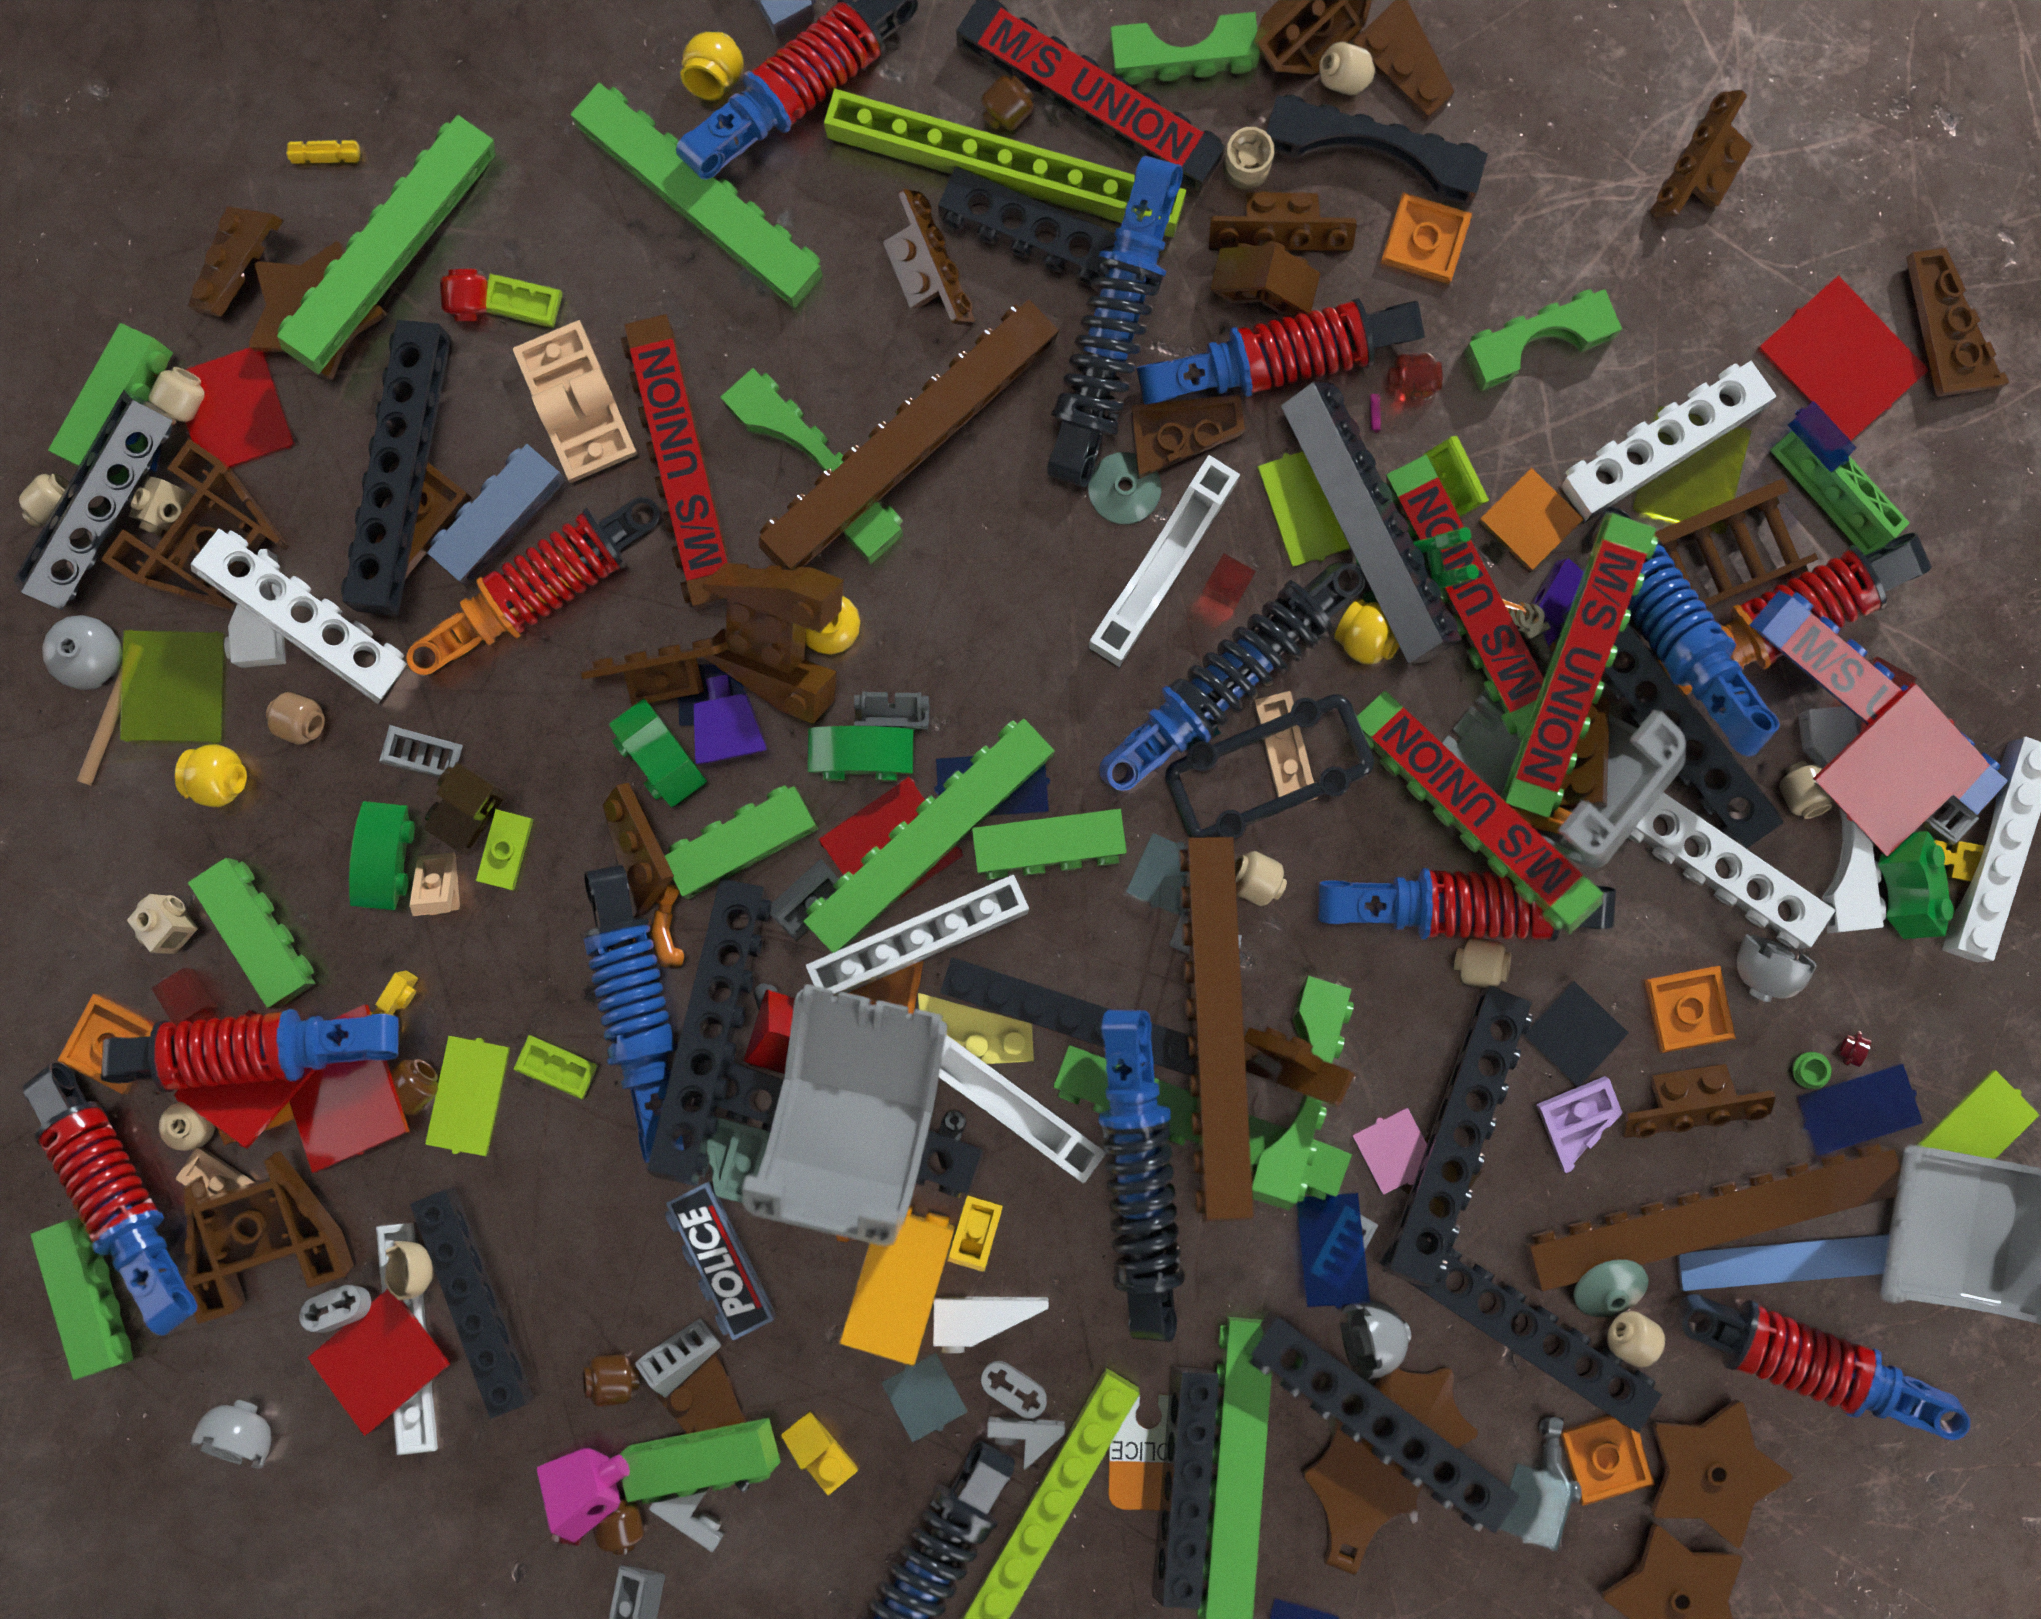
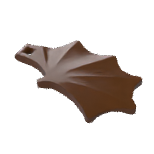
M1397 1367L1391 1373L1378 1377L1373 1384L1374 1388L1457 1449L1478 1436V1430L1464 1419L1455 1405L1452 1392L1454 1374L1450 1368H1442L1430 1374L1408 1373ZM1357 1399L1342 1403L1343 1412L1352 1410L1356 1405ZM1385 1416L1379 1417L1374 1421L1372 1426L1373 1434H1379L1384 1431L1387 1425ZM1335 1417V1433L1330 1447L1319 1461L1303 1471V1477L1317 1494L1327 1513L1329 1538L1324 1564L1356 1575L1368 1544L1382 1525L1400 1513L1406 1514L1412 1524L1418 1522L1416 1500L1425 1482L1418 1488L1400 1474L1404 1469L1402 1465L1395 1460H1392L1390 1465L1384 1463L1370 1452L1374 1446L1365 1438H1362L1357 1443L1340 1430L1343 1422ZM1410 1439L1404 1444V1456H1409L1415 1452L1417 1447L1416 1439ZM1342 1543L1354 1547L1351 1557L1339 1553Z

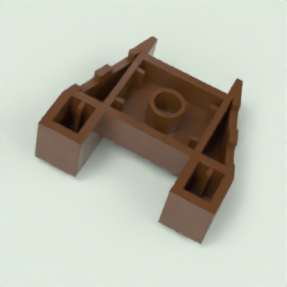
M188 439L167 469L196 488L197 491L155 549L131 533L122 530L101 560L143 587L234 613L236 608L234 603L223 597L224 594L191 571L192 561L216 531L221 529L226 534L230 530L237 533L248 542L249 545L246 548L255 553L266 537L287 550L289 545L232 469ZM241 561L231 563L228 567L229 573L237 577L246 563Z
M723 564L702 584V589L727 598L726 629L722 628L714 636L715 644L727 642L729 649L703 657L781 712L813 724L835 701L837 671L804 659L806 628L820 633L842 611L844 579L811 567L782 570V566L769 565L766 569L749 568L748 564Z
M280 1150L264 1160L269 1178L210 1197L202 1176L196 1177L184 1187L185 1215H187V1239H185L187 1274L185 1275V1285L195 1298L197 1310L194 1313L197 1324L234 1313L246 1301L236 1274L238 1271L296 1253L307 1288H311L345 1277L354 1266L342 1230Z

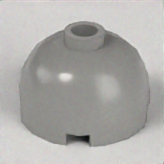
M85 615L70 616L55 623L47 632L42 645V657L48 672L63 685L79 690L97 689L103 685L101 683L107 681L110 676L113 677L118 672L123 657L122 644L119 637L114 634L113 630L105 622Z
M1748 934L1745 935L1736 958L1737 971L1742 981L1751 987L1749 993L1766 1002H1771L1772 997L1786 999L1800 993L1811 980L1817 964L1802 953L1796 959L1795 955L1789 951V947L1754 934L1751 937Z
M1360 1301L1348 1304L1343 1309L1342 1314L1349 1313L1348 1322L1341 1324L1343 1346L1351 1366L1359 1365L1364 1372L1358 1374V1376L1369 1380L1382 1377L1394 1371L1404 1361L1408 1342L1411 1340L1408 1323L1402 1320L1400 1315L1390 1305L1379 1301Z
M236 1400L234 1406L220 1405L210 1409L198 1423L190 1445L194 1447L203 1443L200 1451L239 1465H241L242 1457L253 1460L252 1468H263L271 1444V1430L267 1421L256 1414L257 1406L245 1401Z

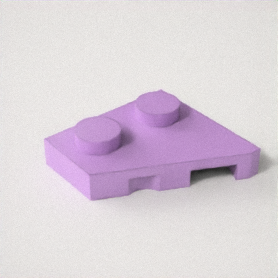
M1606 1076L1536 1104L1561 1170L1565 1173L1572 1171L1575 1167L1573 1163L1588 1147L1591 1149L1601 1138L1603 1130L1611 1127L1622 1114L1610 1079Z

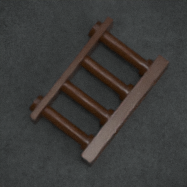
M1784 478L1655 532L1654 537H1657L1665 545L1666 552L1675 563V568L1680 569L1683 579L1688 580L1692 590H1694L1676 547L1679 546L1677 539L1689 534L1691 540L1696 539L1718 591L1717 594L1701 600L1705 603L1706 607L1783 574L1789 580L1804 572H1809L1807 564L1818 560L1816 553L1799 558L1777 507L1780 504L1778 496L1789 492ZM1754 506L1757 507L1759 512L1763 511L1785 562L1784 566L1767 573L1743 520L1747 518L1744 511ZM1723 520L1725 526H1730L1752 578L1734 587L1731 585L1710 535L1713 532L1710 525Z

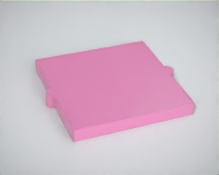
M1408 1108L1384 1120L1378 1118L1376 1124L1353 1135L1383 1195L1406 1183L1409 1185L1414 1183L1427 1144Z

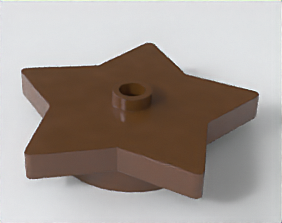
M339 241L332 243L301 265L260 261L255 263L266 306L248 343L253 351L285 352L282 350L277 338L278 328L288 315L293 316L301 307V300L304 294L311 287L316 288L324 279V271L330 262L334 259L339 260L345 253V249ZM374 305L322 369L321 373L329 380L334 378L345 347L353 340L355 335L386 317L385 311L380 306Z
M1736 1399L1706 1422L1697 1426L1659 1422L1653 1424V1430L1665 1463V1475L1653 1503L1651 1514L1656 1518L1702 1519L1737 1549L1741 1548L1754 1504L1793 1479L1791 1473L1755 1447L1744 1403ZM1720 1467L1719 1476L1713 1480L1712 1471Z
M1655 1523L1651 1526L1641 1563L1632 1574L1604 1591L1601 1597L1629 1619H1734L1728 1600L1743 1562V1557L1735 1552L1692 1553ZM1679 1595H1684L1682 1603L1676 1606V1598Z

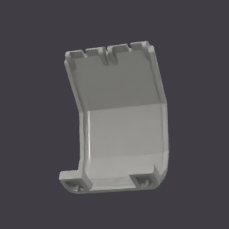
M1533 658L1544 679L1546 676L1545 668L1542 667L1543 665ZM1484 689L1475 700L1482 708V711L1479 712L1476 708L1470 706L1452 729L1460 737L1456 742L1447 735L1442 743L1497 795L1501 796L1521 741L1516 733L1510 735L1501 719V715L1505 714V711L1500 701L1498 700L1493 703L1486 689ZM1653 710L1639 729L1609 714L1607 807L1594 808L1589 802L1581 801L1575 809H1567L1572 811V813L1558 830L1561 834L1535 830L1570 861L1591 868L1603 867L1683 768L1685 763L1684 735L1678 727L1659 711ZM1552 810V811H1551V813H1550V816H1551V817L1554 816V811H1555V810Z
M806 984L804 990L799 991L795 999L785 1076L766 1152L758 1176L747 1175L743 1186V1205L745 1209L759 1217L878 1245L887 1246L893 1244L906 1219L933 1113L947 1033V1024L942 1021V1015L915 1009L914 1014L908 1013V1007L878 1000L876 1006L870 1005L869 998L839 992V996L835 997L833 996V990Z
M1913 1145L1906 1147L1903 1154L1881 1287L1882 1299L1892 1303L1913 1300L1967 1308L2041 1325V1168Z

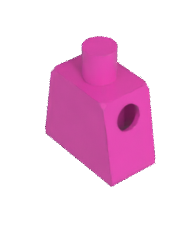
M589 1448L579 1450L537 1467L550 1532L575 1542L618 1508L620 1499L616 1482L630 1474L628 1463L621 1455H616L609 1459L607 1456Z

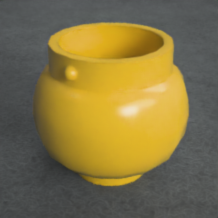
M704 32L697 34L690 40L683 51V68L680 71L683 84L690 92L706 100L720 99L741 78L744 65L741 51L734 40L724 33Z
M843 596L842 611L820 633L806 628L805 643L808 647L818 653L832 655L845 651L854 643L859 635L860 618L858 610L851 600Z
M1356 599L1349 606L1338 624L1334 637L1337 642L1344 646L1346 653L1351 658L1362 664L1378 663L1383 658L1389 660L1400 646L1379 603H1367L1363 599Z
M217 744L204 745L197 749L184 751L179 757L175 769V784L178 792L184 798L190 797L195 803L208 807H221L231 803L242 792L247 780L246 769L238 755L230 748Z

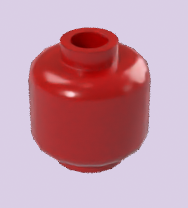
M448 269V275L440 279L442 310L447 314H454L455 322L477 321V314L487 311V279L482 275H478L477 269Z

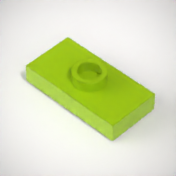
M490 273L487 283V313L554 328L563 295L561 290Z
M1458 436L1448 438L1423 454L1427 455L1459 518L1489 502Z
M495 810L476 881L512 891L515 890L534 819Z
M528 1035L513 1070L582 1100L585 1098L599 1065L532 1035Z

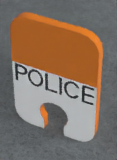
M1158 1394L1161 1420L1153 1428H1144L1136 1421L1135 1414L1139 1407V1395L1110 1445L1108 1494L1111 1503L1119 1509L1159 1511L1169 1394Z

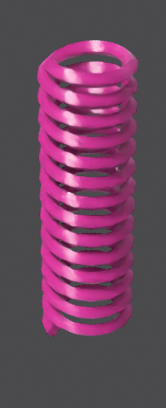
M1371 394L1370 417L1372 418H1370V422L1372 423L1370 427H1372L1371 430H1378L1374 431V433L1381 431V396Z

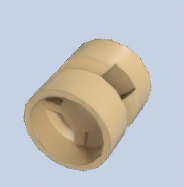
M1257 127L1239 129L1231 136L1227 144L1223 171L1226 179L1233 186L1240 189H1253L1260 186L1266 180L1274 157V144L1271 137L1264 130Z

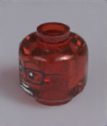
M1431 353L1401 354L1395 361V367L1388 368L1389 389H1395L1396 395L1401 401L1430 400L1435 396L1436 390L1442 389V364L1440 361H1435Z

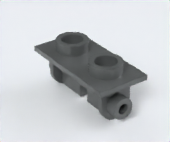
M862 691V695H854V726L896 727L913 730L928 729L929 696H922V692L895 693V703H888V692Z

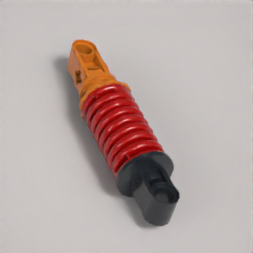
M638 496L601 520L586 507L582 510L581 514L576 516V527L568 523L562 526V533L565 538L557 531L550 533L549 539L553 546L547 540L541 539L537 543L540 554L534 547H529L525 551L529 559L528 562L522 555L514 557V563L518 569L515 570L512 564L507 562L502 565L503 575L497 571H492L485 577L478 578L476 581L480 593L477 596H473L471 600L465 598L460 601L461 612L458 611L431 629V632L412 644L406 657L409 668L417 674L428 675L451 660L454 661L481 643L480 641L482 640L491 645L496 641V636L501 635L505 631L509 632L516 639L519 638L525 630V621L529 625H535L538 622V614L543 617L549 616L551 614V607L559 609L563 606V599L571 601L575 598V592L584 593L587 589V584L596 585L598 583V576L606 578L613 571L625 568L626 563L620 549L656 526L660 517L658 506L651 498ZM646 503L652 507L653 517L648 523L639 524L633 520L631 513L635 505ZM420 647L430 648L435 654V662L429 666L420 665L415 659V650Z
M1912 532L1901 535L1867 555H1864L1856 546H1850L1843 552L1840 558L1829 559L1825 566L1817 565L1813 568L1812 572L1802 573L1799 579L1792 578L1788 580L1786 585L1776 586L1773 592H1765L1760 598H1753L1741 605L1733 606L1731 609L1733 620L1724 626L1721 625L1722 631L1724 630L1736 643L1731 659L1737 661L1743 670L1744 665L1754 661L1765 670L1769 665L1777 661V657L1783 655L1749 626L1779 590L1790 596H1793L1795 592L1799 593L1814 606L1810 610L1814 616L1820 619L1824 615L1840 629L1844 628L1845 620L1850 623L1857 621L1858 612L1863 616H1867L1877 610L1885 609L1887 607L1886 591L1906 581L1918 578L1932 568L1918 534ZM1679 685L1686 695L1692 691L1691 685Z

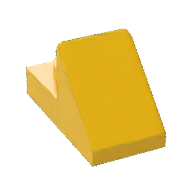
M967 1195L948 1257L949 1262L982 1272L985 1271L1003 1206Z
M811 1410L781 1434L800 1469L806 1468L828 1496L858 1471L857 1466Z

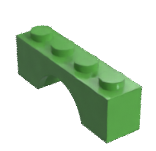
M1255 12L1219 15L1216 27L1209 37L1201 43L1190 47H1175L1164 43L1154 35L1147 23L1111 26L1110 49L1113 74L1120 75L1132 85L1141 83L1144 79L1159 77L1162 81H1171L1179 78L1180 75L1195 74L1197 77H1209L1218 71L1230 70L1235 74L1249 72L1252 68H1257L1260 57V50L1254 43L1257 34Z
M1592 289L1585 290L1573 296L1571 303L1559 306L1558 302L1541 308L1535 317L1526 320L1525 316H1519L1505 323V328L1492 333L1491 329H1486L1473 335L1470 338L1471 342H1469L1463 353L1480 392L1514 379L1520 370L1521 353L1524 346L1537 338L1558 337L1571 343L1580 352L1613 340L1622 330V327L1606 290L1604 289L1594 294Z

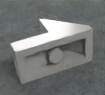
M989 1416L988 1437L995 1438L996 1444L1017 1445L1018 1439H1025L1024 1470L1060 1439L1065 1431L1064 1421Z
M710 1486L699 1488L698 1492L685 1497H677L676 1493L664 1495L662 1499L652 1504L649 1509L650 1511L711 1552L715 1550L725 1534L720 1529L721 1523L716 1518L705 1512H702L701 1515L695 1512L696 1507Z

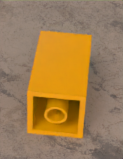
M909 1205L906 1219L893 1244L887 1246L869 1244L840 1344L914 1366L956 1226L948 1224L950 1217L936 1212L928 1211L926 1217L912 1213L914 1206Z

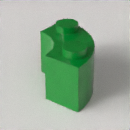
M645 698L609 723V726L616 735L612 743L624 758L629 755L632 756L648 779L643 784L655 800L663 797L672 808L707 782L687 752Z
M880 726L808 728V772L823 774L822 780L844 781L845 775H875V781L895 782L898 775L913 774V729Z
M363 801L358 814L351 848L349 869L350 906L395 910L400 896L406 895L408 875L404 873L407 844L413 841L415 830L414 822L409 821L407 805Z
M1928 831L1912 833L1888 857L1881 853L1878 862L1888 889L1886 918L1903 939L1945 936L1948 921L1952 919L1954 914L1953 904L1949 899L1948 880L1944 867L1945 853L1941 846L1936 845Z

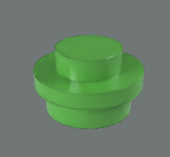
M1806 1052L1795 1060L1793 1076L1800 1086L1806 1089H1819L1830 1080L1831 1065L1822 1054Z

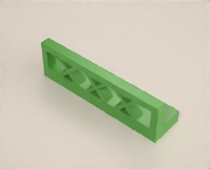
M1812 414L1770 449L1864 555L1885 546L1910 524Z

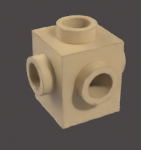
M146 475L141 488L135 491L131 500L132 509L129 516L141 521L139 528L161 536L163 531L167 532L194 494L163 479Z
M149 894L138 903L137 909L127 919L130 926L136 932V939L146 946L151 953L176 954L198 929L185 911V904L172 895Z

